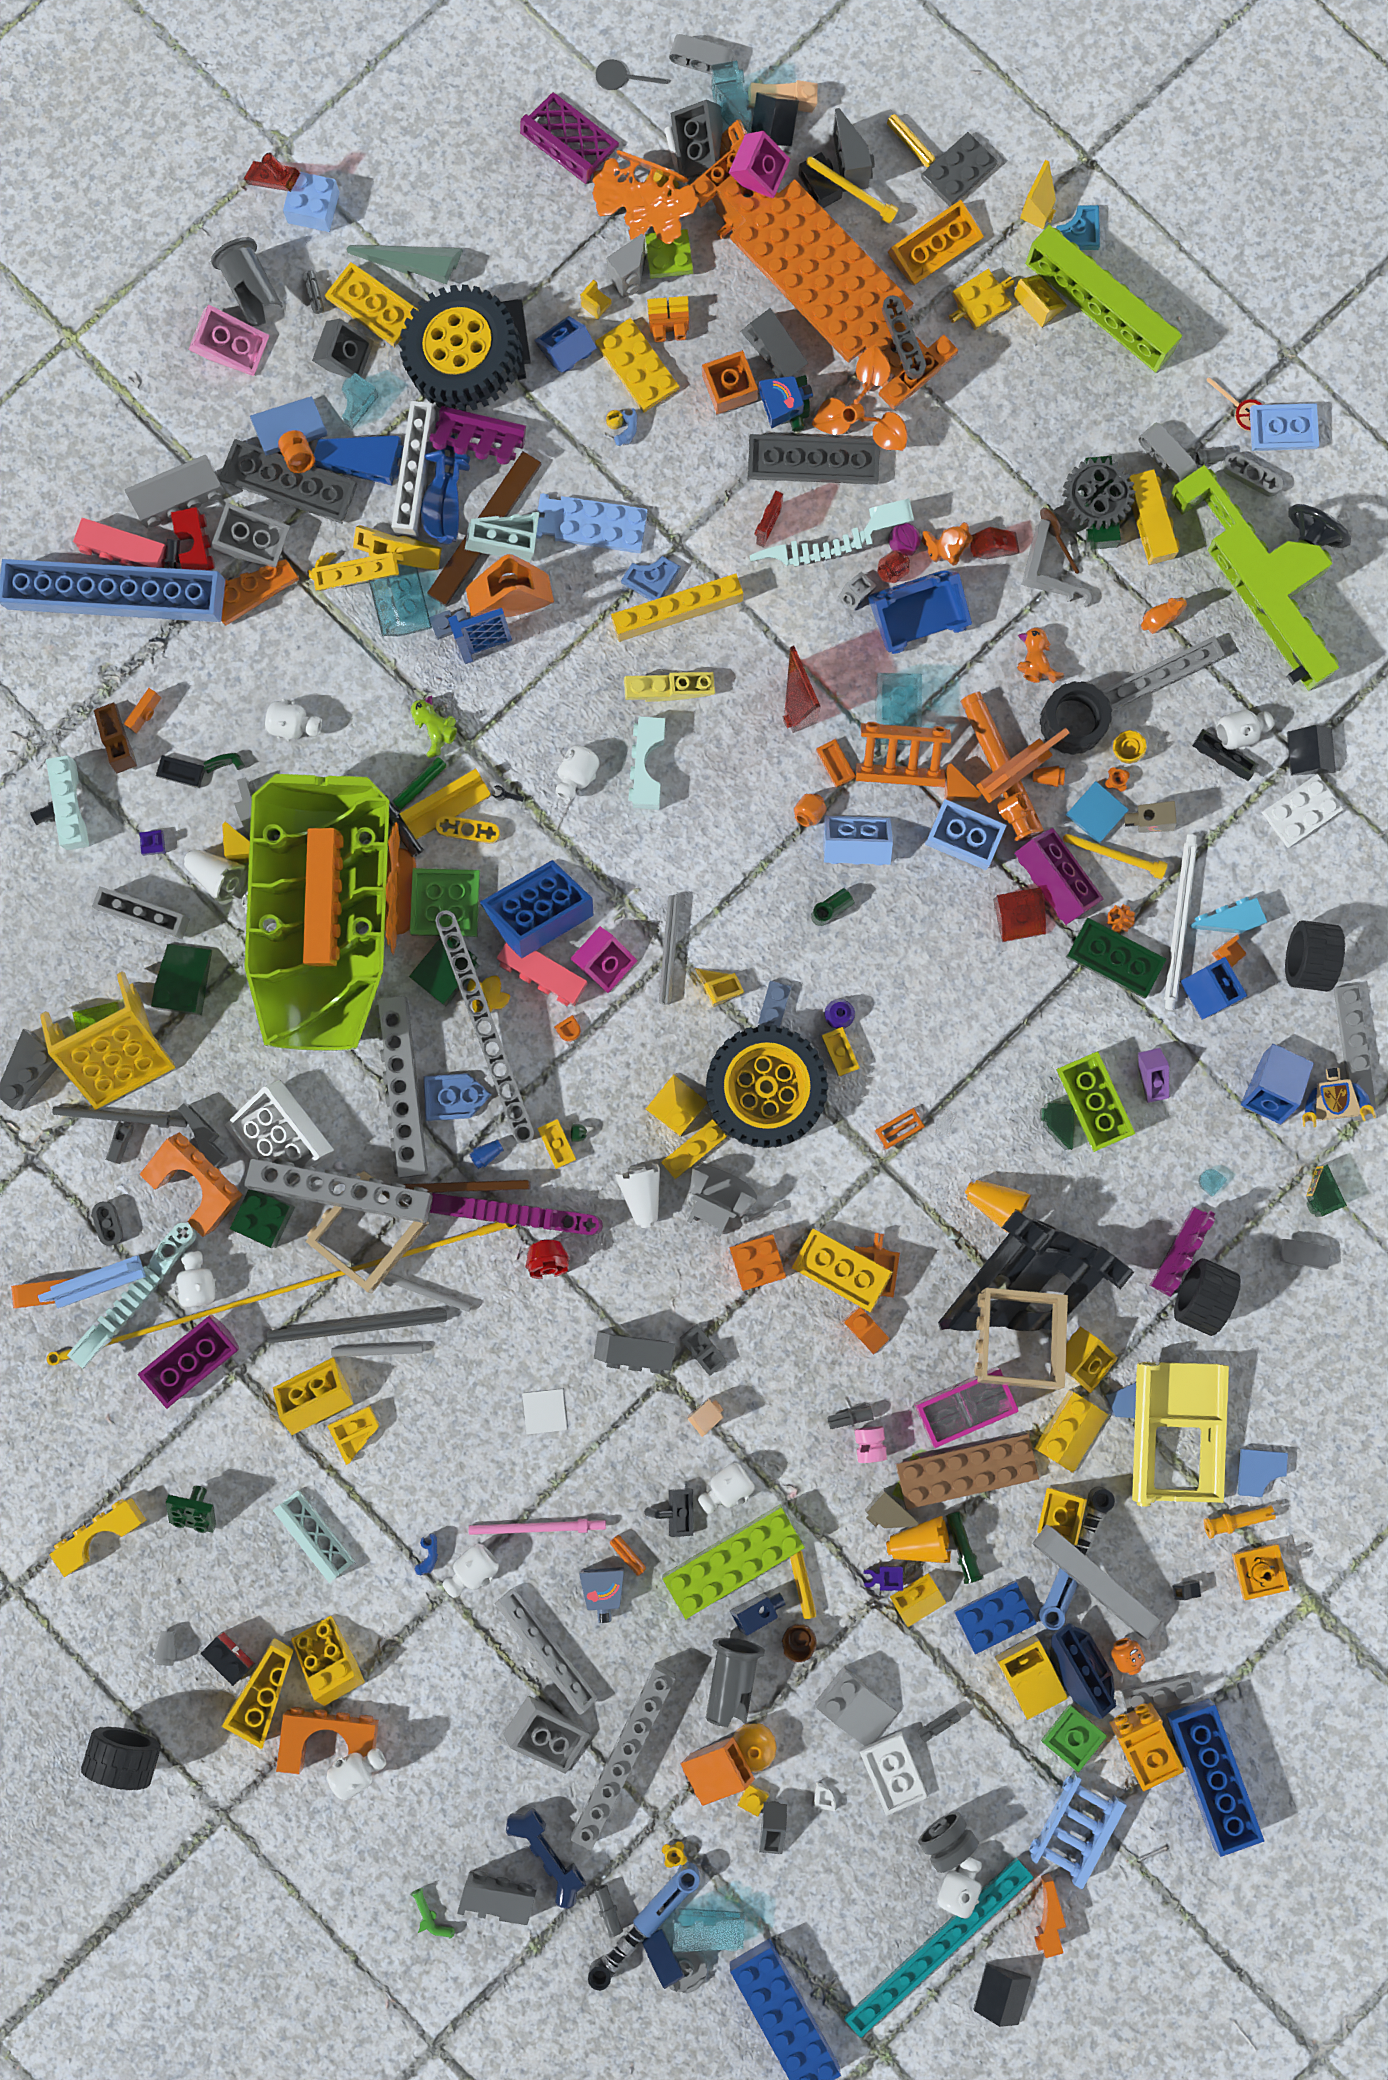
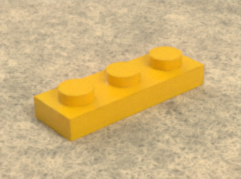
M712 1119L661 1163L676 1180L727 1136Z

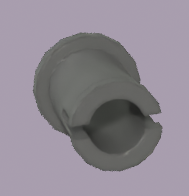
M1224 447L1210 450L1200 449V451L1196 452V463L1206 466L1207 463L1224 461L1226 457Z

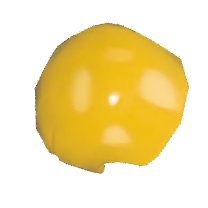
M1127 730L1121 732L1113 742L1114 755L1123 763H1136L1146 753V739L1137 731Z

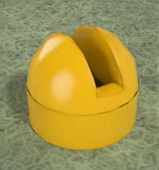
M611 410L606 416L607 426L614 430L622 427L623 415L620 411Z

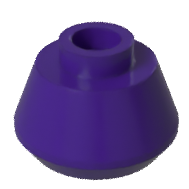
M835 999L826 1006L824 1016L826 1022L832 1028L838 1029L843 1027L845 1029L852 1024L855 1018V1011L848 1001Z

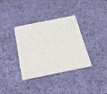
M563 1389L522 1393L526 1435L567 1430Z

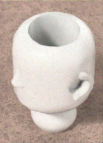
M282 699V701H274L269 705L265 718V728L269 734L277 736V738L287 739V741L300 738L303 732H306L309 736L316 737L321 732L322 719L318 716L306 717V711L302 706L296 705L293 700Z
M1249 710L1238 711L1219 719L1216 727L1217 736L1226 749L1239 748L1244 750L1245 746L1258 742L1261 731H1270L1274 727V720L1267 711L1260 712L1257 716Z
M580 745L571 746L557 770L558 777L562 780L555 789L557 796L570 801L576 795V788H586L589 783L593 782L599 767L598 756L586 747Z
M200 1251L183 1253L181 1256V1261L185 1265V1271L177 1275V1284H174L175 1297H178L179 1303L183 1307L211 1304L215 1299V1292H217L215 1287L216 1278H213L212 1272L208 1268H201L203 1255Z
M731 1463L728 1466L726 1465L721 1471L715 1472L716 1474L710 1480L712 1490L701 1494L698 1498L706 1513L712 1514L720 1504L727 1508L745 1504L749 1500L748 1496L753 1493L755 1486L740 1464Z
M475 1544L469 1547L463 1554H459L460 1557L454 1562L453 1570L455 1574L443 1581V1587L451 1597L460 1596L465 1587L470 1590H476L480 1587L488 1586L493 1581L492 1577L498 1571V1563L492 1553L482 1544Z
M378 1748L371 1749L365 1757L359 1753H352L346 1757L340 1756L327 1770L329 1786L337 1798L341 1800L350 1799L371 1785L373 1780L372 1772L382 1770L386 1765V1760Z
M969 1857L960 1864L958 1872L952 1870L946 1874L937 1896V1903L941 1908L964 1919L971 1916L975 1905L979 1903L978 1897L982 1890L980 1883L974 1880L976 1874L981 1870V1862Z

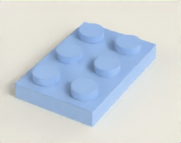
M1317 403L1252 405L1250 407L1252 451L1317 449L1319 447Z

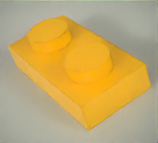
M843 1027L821 1036L838 1077L860 1068Z
M558 1119L537 1128L555 1169L577 1160Z

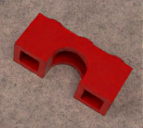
M197 507L171 512L174 533L179 540H194V545L190 551L179 554L181 569L206 571L215 569L213 556L209 555L208 548H211V541L209 535L205 534L204 529L207 527L205 515L201 514Z

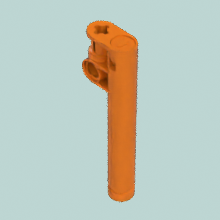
M979 691L966 696L960 702L963 709L966 710L965 713L990 768L994 772L1008 762L1011 757ZM1021 780L1002 793L1005 799L997 804L1001 816L1009 824H1012L1017 835L1015 837L1016 842L1031 839L1044 832Z

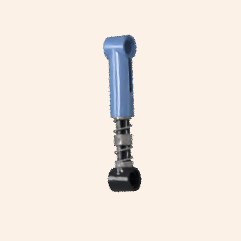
M1100 1486L1094 1487L1088 1493V1514L1084 1516L1085 1521L1081 1525L1078 1543L1073 1545L1086 1557L1087 1550L1091 1548L1090 1543L1094 1541L1097 1534L1095 1531L1099 1529V1522L1103 1520L1104 1515L1115 1504L1114 1495L1109 1490ZM1105 1494V1503L1098 1505L1096 1502L1097 1496ZM1059 1568L1045 1604L1041 1606L1038 1613L1042 1624L1053 1631L1059 1630L1064 1625L1065 1614L1078 1586V1583L1061 1568ZM1052 1611L1057 1612V1618L1053 1622H1048L1046 1619L1048 1613Z
M686 1862L684 1865H680L677 1873L633 1920L634 1927L629 1932L627 1931V1935H623L616 1942L617 1946H613V1950L609 1954H605L603 1958L595 1959L591 1963L588 1973V1983L591 1988L597 1991L605 1990L618 1969V1965H622V1960L634 1952L637 1944L644 1941V1937L650 1938L681 1902L698 1888L700 1873L695 1864ZM689 1873L694 1876V1879L686 1882L682 1879V1876ZM596 1971H603L606 1976L604 1978H597L594 1973Z

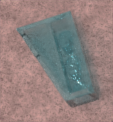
M676 1908L674 1914L673 1952L737 1951L738 1949H743L744 1912Z

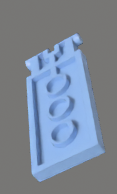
M540 494L537 512L540 515H545V518H538L536 538H542V535L555 536V541L641 554L648 513L647 509L561 496V500L549 499L547 494Z

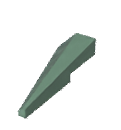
M349 245L347 247V252L351 255L408 274L410 271L446 285L453 269H456L463 252L462 248L374 245Z

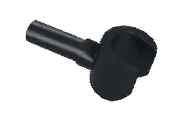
M500 785L494 786L495 789L502 790L499 796L492 794L496 800L502 801L507 798L523 802L524 796L506 792Z

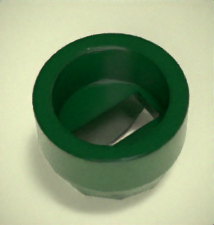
M572 1124L571 1142H580L586 1138L587 1129L583 1125Z

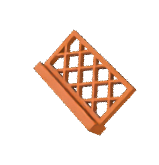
M1066 728L1046 743H1043L1040 738L978 783L976 787L988 803L992 802L1053 755L1049 748L1067 736L1069 731Z

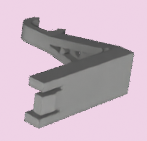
M1041 519L1035 528L1021 585L1067 596V602L1073 599V594L1081 595L1085 598L1084 606L1087 607L1092 600V595L1088 590L1042 574L1037 576L1050 521Z

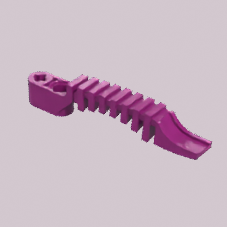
M432 1193L430 1213L505 1224L510 1223L512 1225L520 1224L526 1227L532 1226L533 1228L584 1235H597L603 1228L602 1220L595 1215L547 1208L545 1210L539 1207L533 1208L532 1206L511 1205L510 1203ZM568 1216L574 1219V1224L571 1228H567L564 1224L565 1218ZM592 1221L596 1223V1226L591 1228L590 1231V1228L587 1227V1222Z

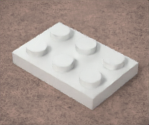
M1316 774L1264 810L1262 814L1286 847L1289 848L1341 812L1343 808L1319 775Z

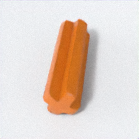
M616 1535L610 1541V1545L635 1575L639 1576L646 1570V1566L620 1535Z

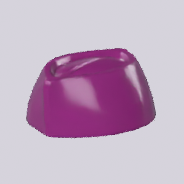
M905 523L893 527L889 534L888 542L890 548L895 553L902 556H912L920 546L921 536L915 526Z

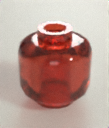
M898 550L891 551L878 562V575L885 582L896 583L909 574L910 559L905 553Z

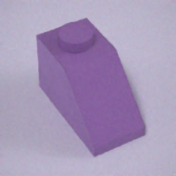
M1161 1048L1139 1052V1073L1147 1103L1168 1099L1169 1064Z

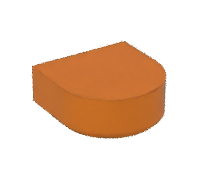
M573 1015L554 1026L559 1036L567 1042L575 1041L581 1033L580 1026Z

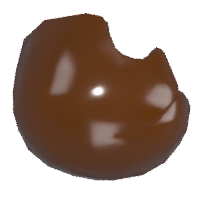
M794 1624L787 1628L782 1638L784 1655L793 1662L802 1663L810 1659L817 1646L813 1630L805 1624Z

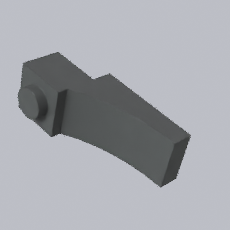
M183 1103L177 1110L183 1115L192 1129L198 1151L203 1153L205 1158L214 1167L219 1168L228 1159L214 1143L219 1135L189 1104Z

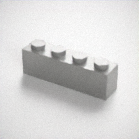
M99 886L92 905L94 909L182 940L190 921L183 914Z

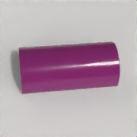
M209 1315L137 1375L163 1406L168 1409L239 1350V1346L229 1330L216 1317Z

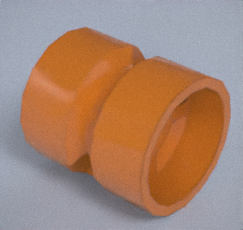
M297 430L284 433L278 441V446L289 470L293 473H304L310 470L315 463V457L305 435Z

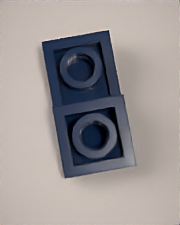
M662 1929L653 1933L650 1938L644 1939L642 1944L664 1989L685 1977L677 1956L673 1953L667 1936Z

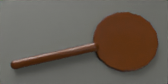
M1043 507L1040 510L1041 519L1050 521L1048 532L1056 537L1076 574H1079V569L1060 537L1062 530L1058 519L1050 509Z

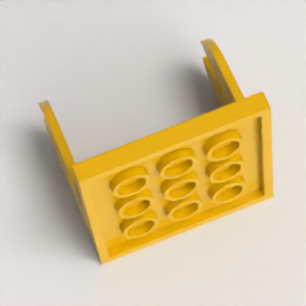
M123 971L117 974V979L125 1008L72 1036L65 1038L58 1023L53 1024L49 1012L45 1011L40 1014L48 1054L95 1110L175 1068L172 1059L152 1035L142 999L134 984H129Z

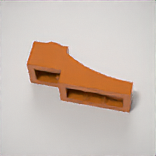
M1048 1873L1041 1875L1044 1909L1041 1924L1036 1927L1038 1935L1034 1936L1038 1951H1043L1045 1958L1064 1953L1058 1929L1066 1927L1054 1881Z

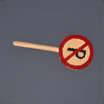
M1210 377L1207 378V382L1237 407L1235 419L1240 428L1245 431H1251L1250 407L1263 404L1253 399L1244 400L1239 403Z

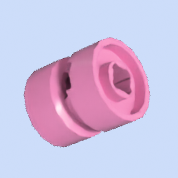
M864 1427L854 1430L855 1441L860 1446L856 1449L858 1463L887 1460L886 1446L882 1445V1442L885 1440L884 1427Z

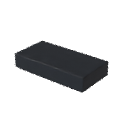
M162 755L155 776L200 789L205 770L202 765Z

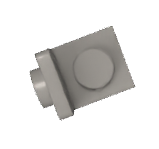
M860 572L845 584L838 597L854 611L861 601L874 592L877 586L865 574Z

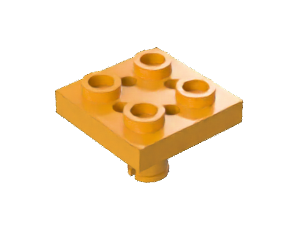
M1275 1543L1232 1553L1243 1600L1246 1601L1290 1591L1278 1544Z

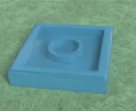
M1095 781L1067 812L1066 816L1099 844L1129 809Z

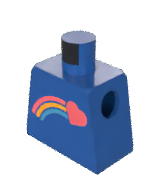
M793 376L759 381V393L771 428L802 414L803 400L813 398L810 384L798 388L796 379Z

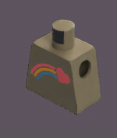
M1175 801L1138 805L1136 813H1124L1125 827L1138 826L1139 833L1174 831L1177 823ZM1149 816L1152 820H1146L1144 817Z

